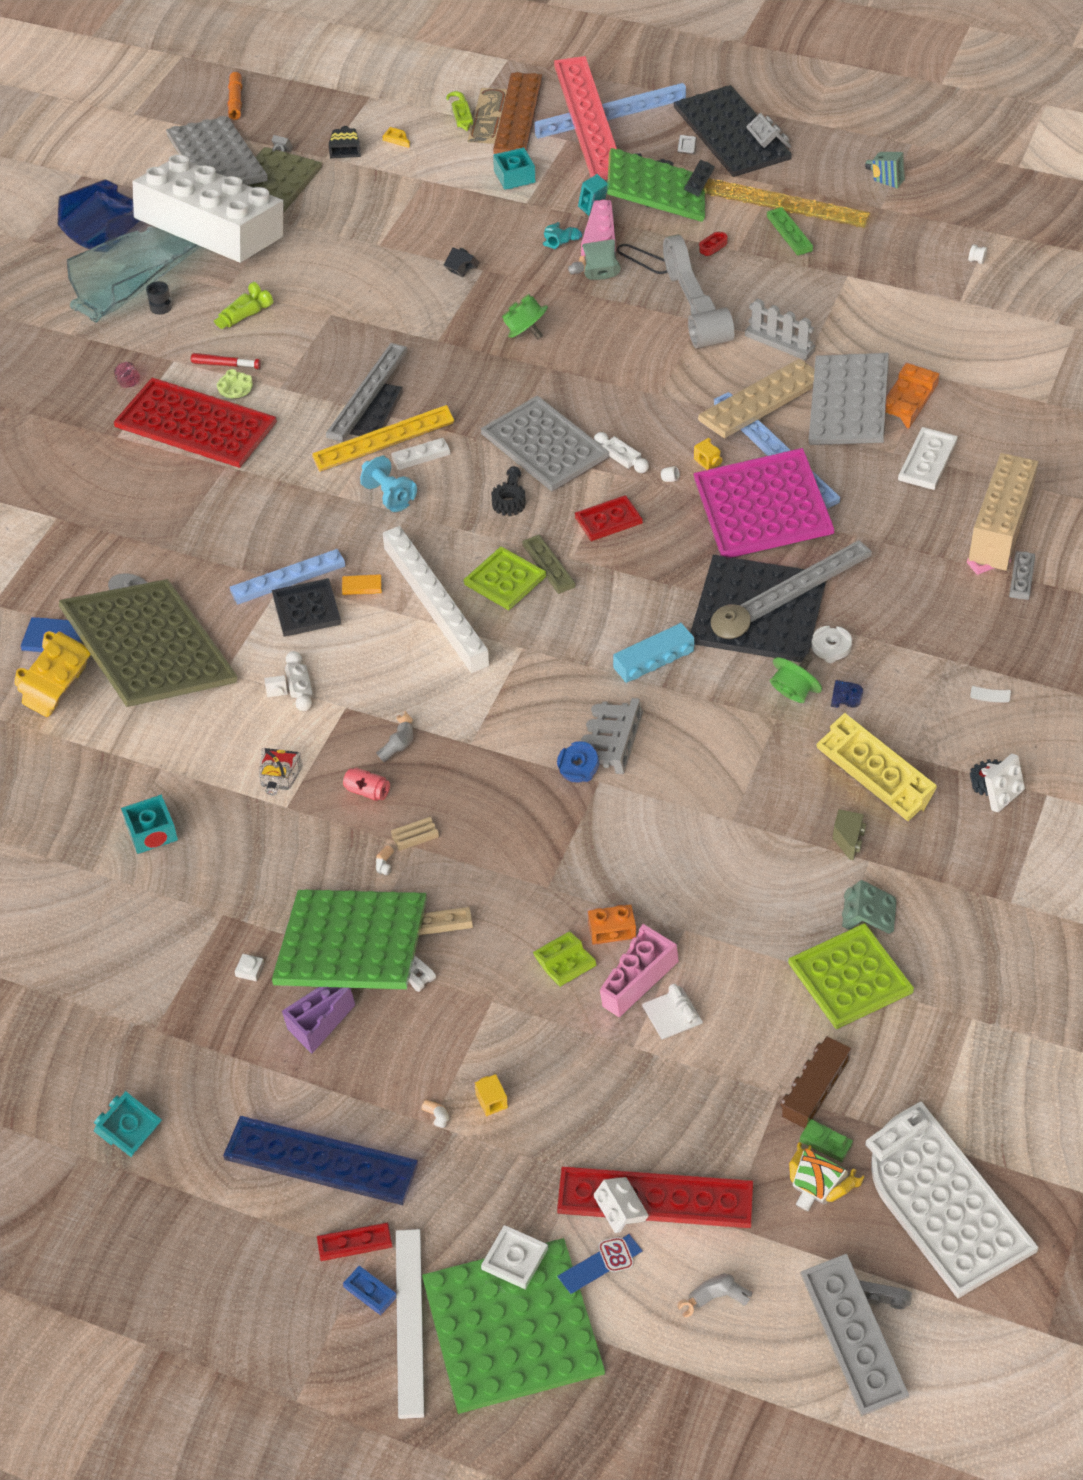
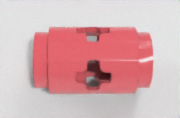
M357 767L354 769L350 768L343 780V785L348 791L375 801L384 800L390 789V782L385 777Z

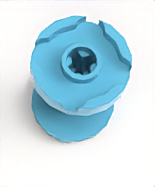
M384 455L364 462L360 484L367 489H373L381 485V490L384 492L382 497L383 504L392 512H400L410 505L408 504L410 499L413 501L417 493V485L412 479L406 476L397 479L393 476L388 477L392 467L390 460Z

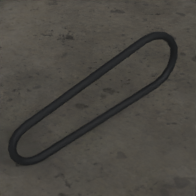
M621 244L617 247V252L620 255L632 260L633 262L645 267L646 269L657 274L667 273V270L656 271L646 266L645 264L622 253L619 250V248L627 246L665 262L663 258L646 252L630 244Z

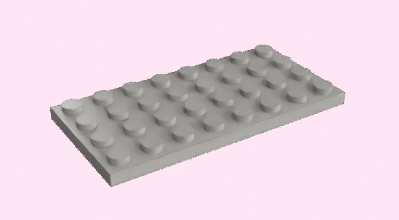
M220 116L213 120L206 119L202 122L188 123L184 126H173L170 129H166L167 136L178 154L187 156L189 162L199 166H211L215 168L216 173L226 177H238L245 185L268 181L267 174L228 116Z

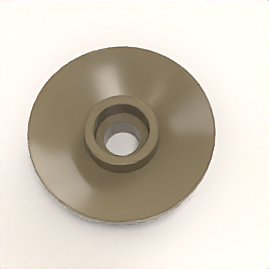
M735 604L719 608L711 618L713 632L725 639L737 638L743 635L751 623L749 612L744 607Z

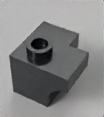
M452 247L443 266L449 272L464 277L469 269H477L480 262L473 255L469 254L467 250Z

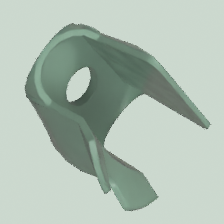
M614 239L582 245L586 255L584 257L586 261L584 274L588 279L603 280L615 277L620 273L621 267L616 260L617 251L615 252Z

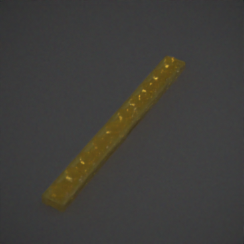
M709 178L704 187L705 194L774 209L783 207L785 211L856 227L865 228L870 218V212Z

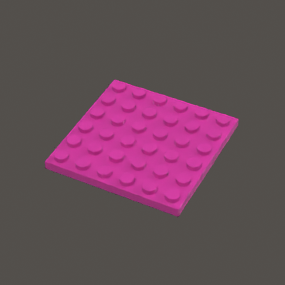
M803 448L693 473L694 481L720 556L736 557L834 534L832 521Z

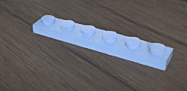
M338 549L230 586V592L238 605L272 593L274 589L289 587L345 567V561Z

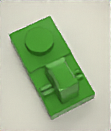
M812 1119L801 1134L799 1141L807 1146L811 1145V1148L841 1163L853 1145V1140Z

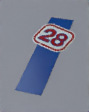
M630 1234L623 1238L606 1239L599 1243V1252L557 1277L569 1293L572 1294L609 1271L618 1272L630 1269L633 1266L632 1258L643 1252Z

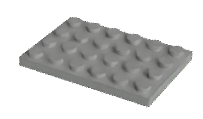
M889 353L816 356L809 445L884 443Z
M539 396L530 399L481 428V434L550 491H554L609 457V452Z

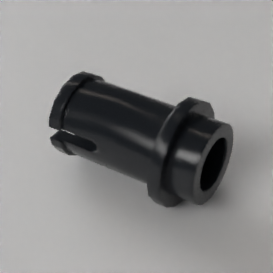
M511 466L507 470L506 484H509V482H512V485L518 483V479L521 477V471L518 467Z

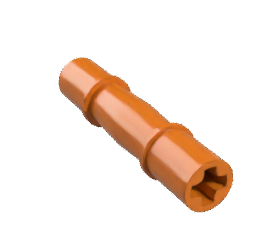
M232 72L229 76L228 116L232 120H237L241 117L242 76L238 72Z

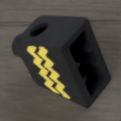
M342 126L341 129H334L332 131L328 144L330 159L361 157L360 142L355 128Z

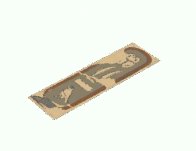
M481 88L467 143H495L507 89Z

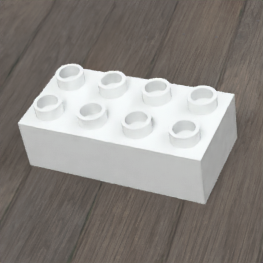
M173 155L169 157L168 162L159 167L147 169L146 174L133 180L134 218L239 263L283 237L282 199L269 195V191L265 188H252L245 185L238 177H226L218 174L215 168L211 166H199L189 162V158L185 155Z

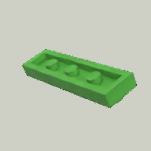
M783 207L767 211V218L797 256L813 251L811 242Z

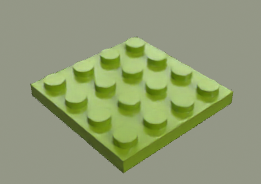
M865 923L792 956L788 960L790 967L836 1030L912 994L914 991L913 986Z

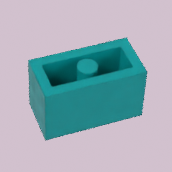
M598 174L584 181L581 187L578 207L588 216H590L594 201L605 200L607 194V182Z

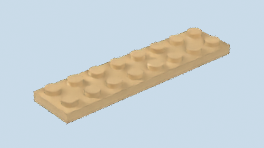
M797 359L700 413L698 420L725 439L813 389L815 369L801 359Z

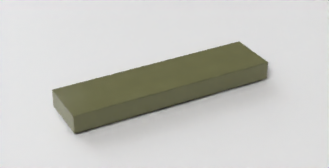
M539 534L522 541V546L536 565L546 571L547 580L558 594L575 588L574 580Z

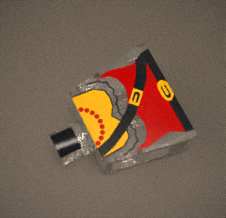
M262 748L259 777L261 786L266 787L265 792L268 795H277L278 789H291L303 767L301 752Z

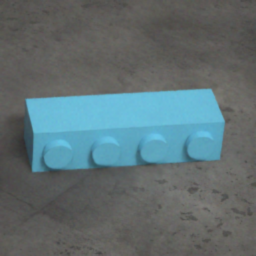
M679 623L613 654V668L626 683L638 679L646 673L655 671L663 665L689 655L694 651V637L682 623Z

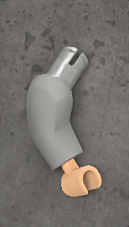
M404 711L402 717L398 715L396 718L401 723L397 727V732L391 735L390 741L376 752L383 762H386L397 751H404L413 741V728L411 725L413 718L406 711Z
M723 1273L703 1282L689 1294L690 1300H680L677 1307L681 1309L684 1305H689V1309L682 1314L684 1317H689L693 1314L694 1305L700 1308L710 1300L726 1295L745 1306L750 1300L747 1296L751 1297L752 1291L734 1282L732 1275Z

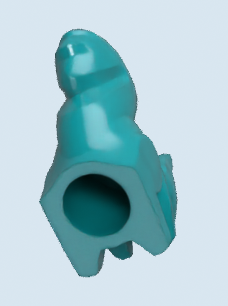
M560 222L548 225L544 230L546 241L543 242V246L556 249L570 240H579L582 238V232L575 227H568L565 230L561 229Z

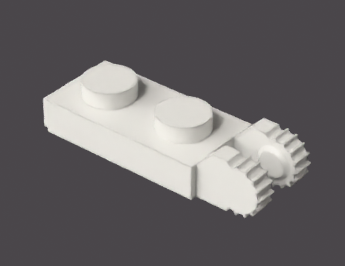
M914 1109L904 1116L901 1115L868 1138L865 1145L882 1162L916 1138L917 1135L927 1130L930 1122L924 1119L915 1126H912L911 1123L920 1116V1112Z

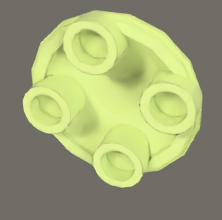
M234 369L228 370L226 375L220 378L217 383L219 393L231 399L247 395L253 387L250 375L236 372Z

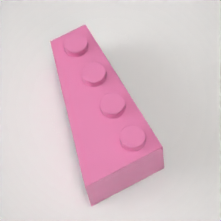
M611 200L594 201L581 243V256H586L582 247L585 243L615 240Z
M642 924L639 934L631 941L630 948L626 954L623 953L617 968L612 970L600 989L602 1006L620 1018L679 962L677 944Z

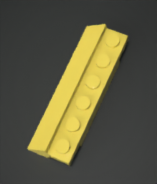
M846 713L830 726L831 731L816 744L821 752L907 821L920 810L924 812L937 788V785Z

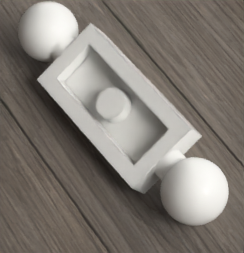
M598 432L594 436V440L609 452V456L629 469L634 465L638 473H645L648 470L649 463L646 459L641 458V453L615 436L610 440L604 432Z
M292 651L286 656L287 664L285 666L291 697L297 698L295 703L297 709L307 711L311 708V697L313 695L307 666L301 664V655L296 651Z

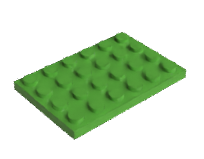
M610 149L608 159V195L701 222L705 218V187L699 197L684 190L693 172L650 158L647 159L637 154L627 153L620 149Z

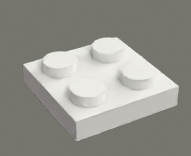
M504 1225L481 1265L482 1270L526 1290L548 1250V1244Z

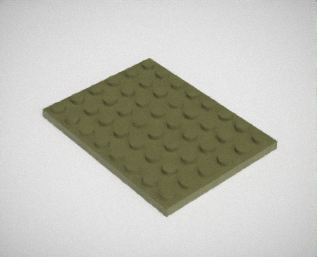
M168 579L59 600L60 609L126 707L237 683L238 676Z

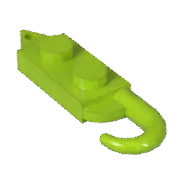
M459 91L450 92L446 96L447 101L452 96L459 98V100L451 103L457 127L468 131L470 126L473 125V118L465 95Z

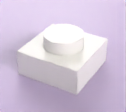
M285 675L264 678L267 697L287 695Z
M242 954L235 970L236 977L257 981L264 966V959Z

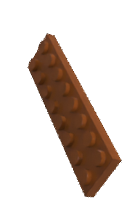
M511 73L494 143V154L523 147L527 151L542 84V74Z

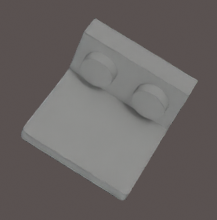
M760 113L746 126L764 148L776 136L788 148L791 147L788 143L790 139L784 133L781 134L782 130L777 124L772 125L774 122L768 115L764 117Z

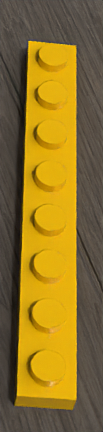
M445 405L314 452L312 457L319 472L451 425L454 423V419L448 406Z

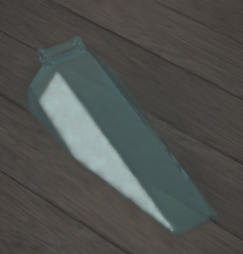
M151 226L145 232L135 231L75 255L67 259L68 279L78 297L71 301L70 308L74 311H80L96 323L101 317L118 310L146 289L150 283L158 280L201 246Z

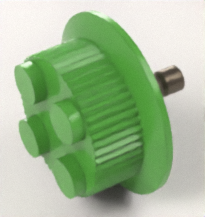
M527 294L521 299L520 303H513L509 306V311L502 315L503 321L510 329L509 338L515 337L529 328L538 340L543 334L534 323L547 311L548 306H540L533 296Z

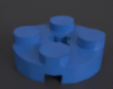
M582 741L571 743L572 746H569L567 749L564 747L560 751L557 758V766L562 777L571 782H588L598 770L599 756L589 743ZM581 758L582 763L576 766L574 761H578Z

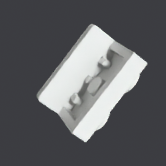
M626 1177L604 1180L594 1193V1198L615 1233L621 1232L626 1224L644 1222L649 1216Z

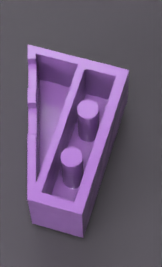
M318 987L282 1010L287 1029L312 1054L355 1006L351 988Z

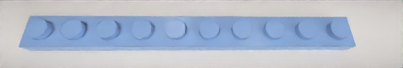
M684 83L604 103L602 107L607 120L672 104L675 101L686 98V86ZM570 113L535 122V136L537 139L575 129Z
M728 392L715 398L714 405L731 397L732 394ZM759 420L740 429L767 456L791 451ZM812 471L826 509L840 503V496Z

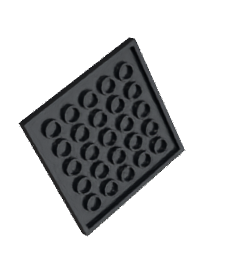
M713 554L690 632L694 637V645L771 658L779 657L801 663L806 654L810 652L827 581L752 621L748 630L743 635L737 638L725 639L716 635L711 627V618L719 608L731 604L741 605L805 569Z

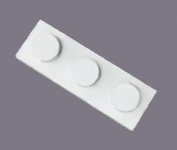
M440 438L391 454L397 469L401 470L450 455V449L444 438Z

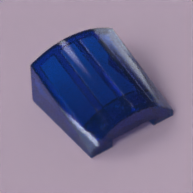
M107 179L59 196L57 225L71 240L90 250L107 251L141 221L134 218L133 199L118 192V185Z

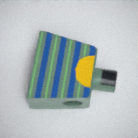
M879 152L873 160L868 159L866 161L865 169L873 171L874 181L898 189L905 180L903 152Z

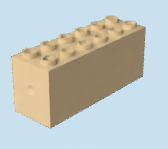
M1000 453L974 526L968 562L975 561L977 564H988L993 568L1007 571L1032 497L1039 461Z

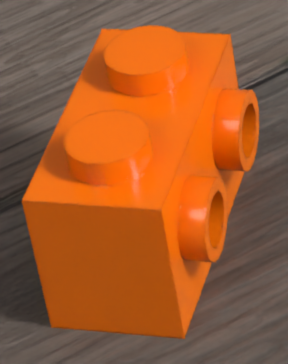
M631 904L603 909L596 908L588 911V926L592 945L636 938V924Z

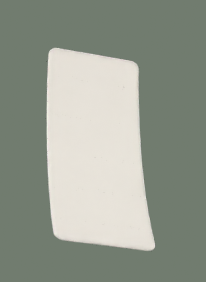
M972 686L970 697L982 701L1005 703L1010 701L1011 690H992Z

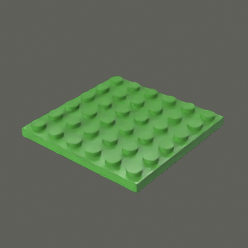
M298 890L272 976L273 985L407 989L427 902L426 893Z
M564 1238L546 1242L548 1250L526 1290L482 1270L481 1265L484 1259L422 1275L458 1414L605 1375V1369L581 1291L579 1289L570 1294L557 1277L573 1267Z

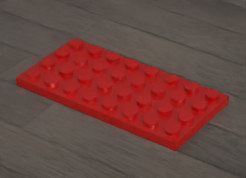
M153 377L114 420L116 428L238 468L242 467L277 423L275 416Z

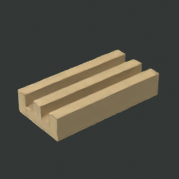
M431 817L391 830L392 838L399 851L439 837L438 830L435 829V824L432 823Z

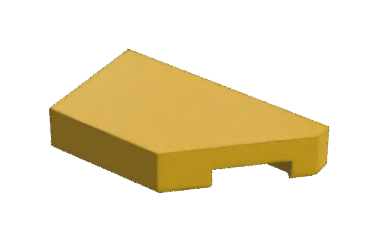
M389 127L382 135L383 141L410 147V141L407 139L404 130Z

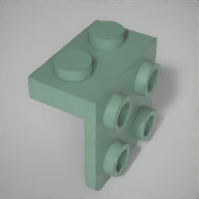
M860 880L845 891L842 927L850 930L861 921H864L888 934L894 931L896 898L893 895L863 880Z

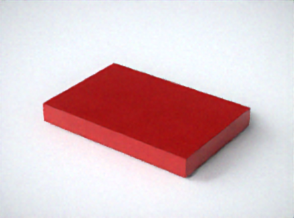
M626 495L575 512V519L590 541L643 524L642 517Z

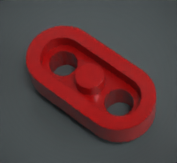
M720 231L714 232L699 243V252L704 256L716 253L727 245L728 235Z

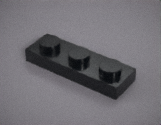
M700 159L684 190L699 197L715 166Z

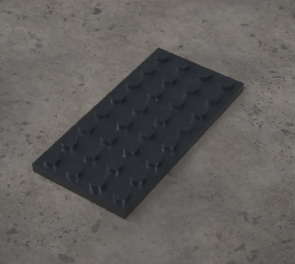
M731 85L674 102L676 111L732 177L791 160V152L777 137L764 148L747 129L746 126L758 115Z

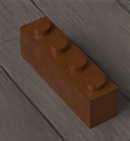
M826 1036L822 1043L819 1042L816 1045L812 1060L808 1059L802 1070L803 1074L801 1077L797 1076L791 1087V1093L785 1094L780 1104L783 1107L782 1117L803 1128H806L809 1121L814 1119L850 1061L851 1047Z

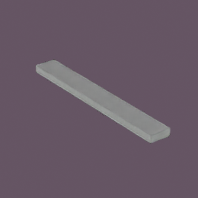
M390 343L326 432V438L344 442L407 353V347Z
M858 540L740 606L749 612L752 622L871 556L872 551Z

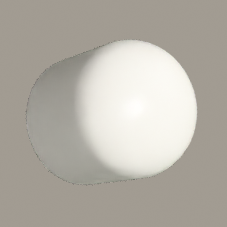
M676 466L662 469L661 479L663 481L674 482L679 480L680 473Z

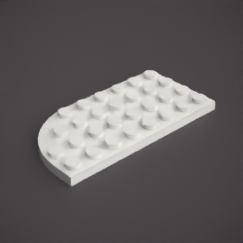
M919 1102L896 1115L884 1127L901 1115L904 1116L917 1109L920 1112V1116L911 1125L915 1126L922 1120L927 1119L930 1122L929 1128L882 1162L872 1153V1177L876 1190L883 1202L958 1299L1037 1253L1039 1247L925 1105Z

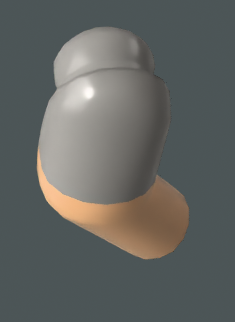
M580 256L579 262H574L568 267L570 274H579L585 271V256Z

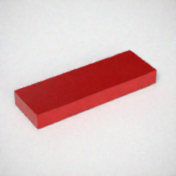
M388 1222L316 1236L320 1261L393 1248Z

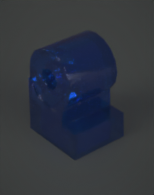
M835 680L831 707L839 708V704H845L851 708L858 707L862 702L863 688L855 683Z

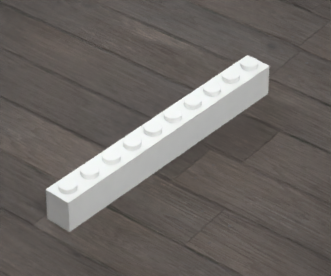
M398 526L383 532L384 549L468 670L474 673L488 667V649L403 529Z

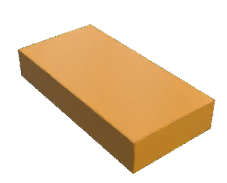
M381 574L342 576L343 595L382 593Z

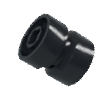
M162 281L150 283L146 287L150 311L157 315L168 313L172 309V303L167 283Z

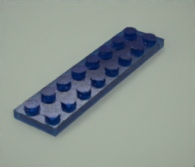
M244 1116L239 1117L223 1154L226 1161L402 1206L418 1167V1160Z

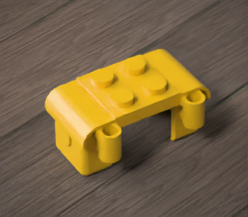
M50 631L46 632L42 643L43 652L29 670L19 668L16 670L14 683L18 687L17 690L23 693L22 704L45 717H49L58 706L59 697L67 690L73 680L81 675L91 655L84 644L60 631L57 634Z

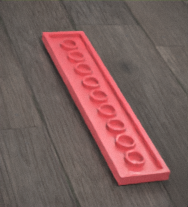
M586 56L554 60L557 76L590 177L598 174L602 179L607 180L609 151L611 148H617Z

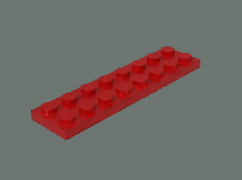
M561 1167L557 1214L605 1217L594 1198V1193L604 1180L626 1177L649 1215L645 1221L751 1229L753 1181Z

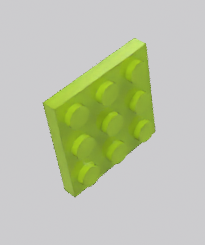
M500 546L464 578V585L509 611L546 577V571Z

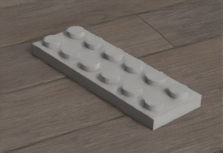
M844 1254L801 1271L800 1275L861 1417L909 1398L908 1391L848 1255Z

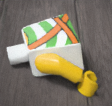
M801 1142L797 1144V1151L789 1162L790 1180L793 1182V1187L801 1192L796 1205L805 1211H809L814 1200L824 1205L827 1202H834L846 1195L854 1187L861 1186L864 1175L861 1178L855 1177L856 1169H852L849 1177H847L848 1172L846 1169L812 1152L811 1145H809L808 1149H802Z

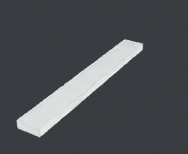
M420 1229L396 1231L399 1419L423 1418Z

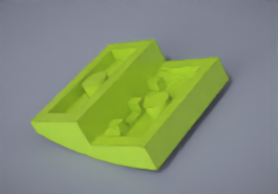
M570 931L533 952L536 960L559 987L597 966L595 958L583 949L582 942Z

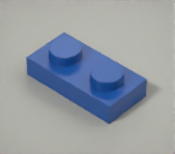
M358 1266L343 1282V1287L380 1316L397 1298L393 1290L361 1266Z

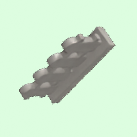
M756 299L749 305V309L752 310V317L749 319V327L745 330L746 337L805 361L815 352L816 345H813V342L810 341V333L812 334L814 327H811V321L808 318H803L800 322L796 321L795 314L791 311L781 315L780 309L776 305L766 309L761 299ZM764 315L768 316L767 323L764 322ZM779 321L783 322V330L779 328ZM795 327L799 328L798 336L794 335Z
M632 698L629 706L628 703L608 705V702L604 701L602 704L593 705L591 708L592 715L597 717V719H591L586 723L587 730L593 733L592 735H584L581 738L582 742L589 743L593 748L608 749V751H596L599 756V765H603L604 768H609L610 765L614 766L616 774H624L643 714L640 699ZM604 718H618L617 721L604 720ZM599 733H609V734H613V735H612V736H605V735H599Z

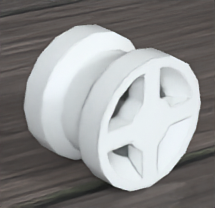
M973 244L968 260L970 262L978 261L979 264H983L987 247L983 246L980 248Z

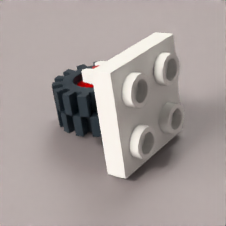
M1011 753L1005 760H1000L999 762L998 759H994L993 762H991V759H987L985 763L980 761V765L976 763L974 768L970 769V779L974 792H979V795L985 793L986 796H989L991 810L995 812H1000L1025 789L1019 757Z

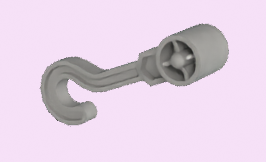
M679 234L665 237L663 254L668 275L671 281H679L691 306V315L688 317V329L693 346L698 349L732 341L734 339V323L730 311L726 307L716 309L710 296H706L703 293L692 271L684 239Z

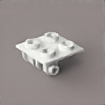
M677 984L669 986L668 994L642 1004L662 1040L703 1024L684 989L677 986Z

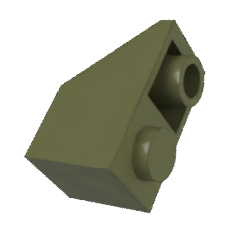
M838 809L833 830V840L849 860H854L855 853H860L862 840H859V838L864 836L866 824L863 823L864 814Z

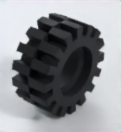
M503 482L502 486L498 484L497 488H493L491 492L492 507L497 514L502 512V516L506 514L512 516L511 513L517 515L518 511L521 513L525 509V490L521 485L518 487V483L512 485V482H509V484Z

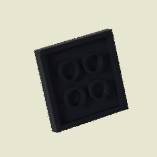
M329 578L272 590L283 637L341 625L340 614Z

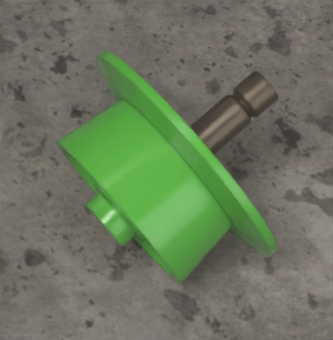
M806 654L799 666L783 658L776 657L773 659V665L778 671L770 679V683L785 697L798 703H804L809 691L813 693H820L822 691V686L818 680L806 671L813 660L811 655Z

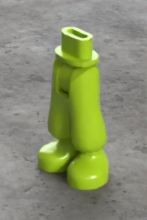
M251 282L248 286L249 295L243 293L233 303L228 305L218 314V318L214 320L215 325L220 329L232 327V324L235 325L244 318L257 314L262 308H267L273 304L274 301L271 294L267 290L261 291L256 282Z

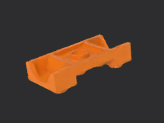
M905 363L899 372L898 380L887 395L886 413L900 417L904 425L910 428L938 386L940 373Z

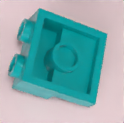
M125 1091L121 1097L116 1095L110 1102L109 1107L111 1108L106 1114L102 1112L94 1121L96 1125L94 1132L111 1146L115 1144L128 1156L132 1157L159 1126L162 1119Z

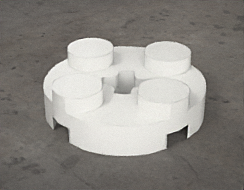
M823 626L814 632L811 648L817 656L826 662L834 663L851 652L852 638L849 632L842 627L837 626L835 629L830 628V626Z

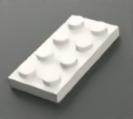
M922 427L899 473L898 480L935 490L957 443L958 436Z

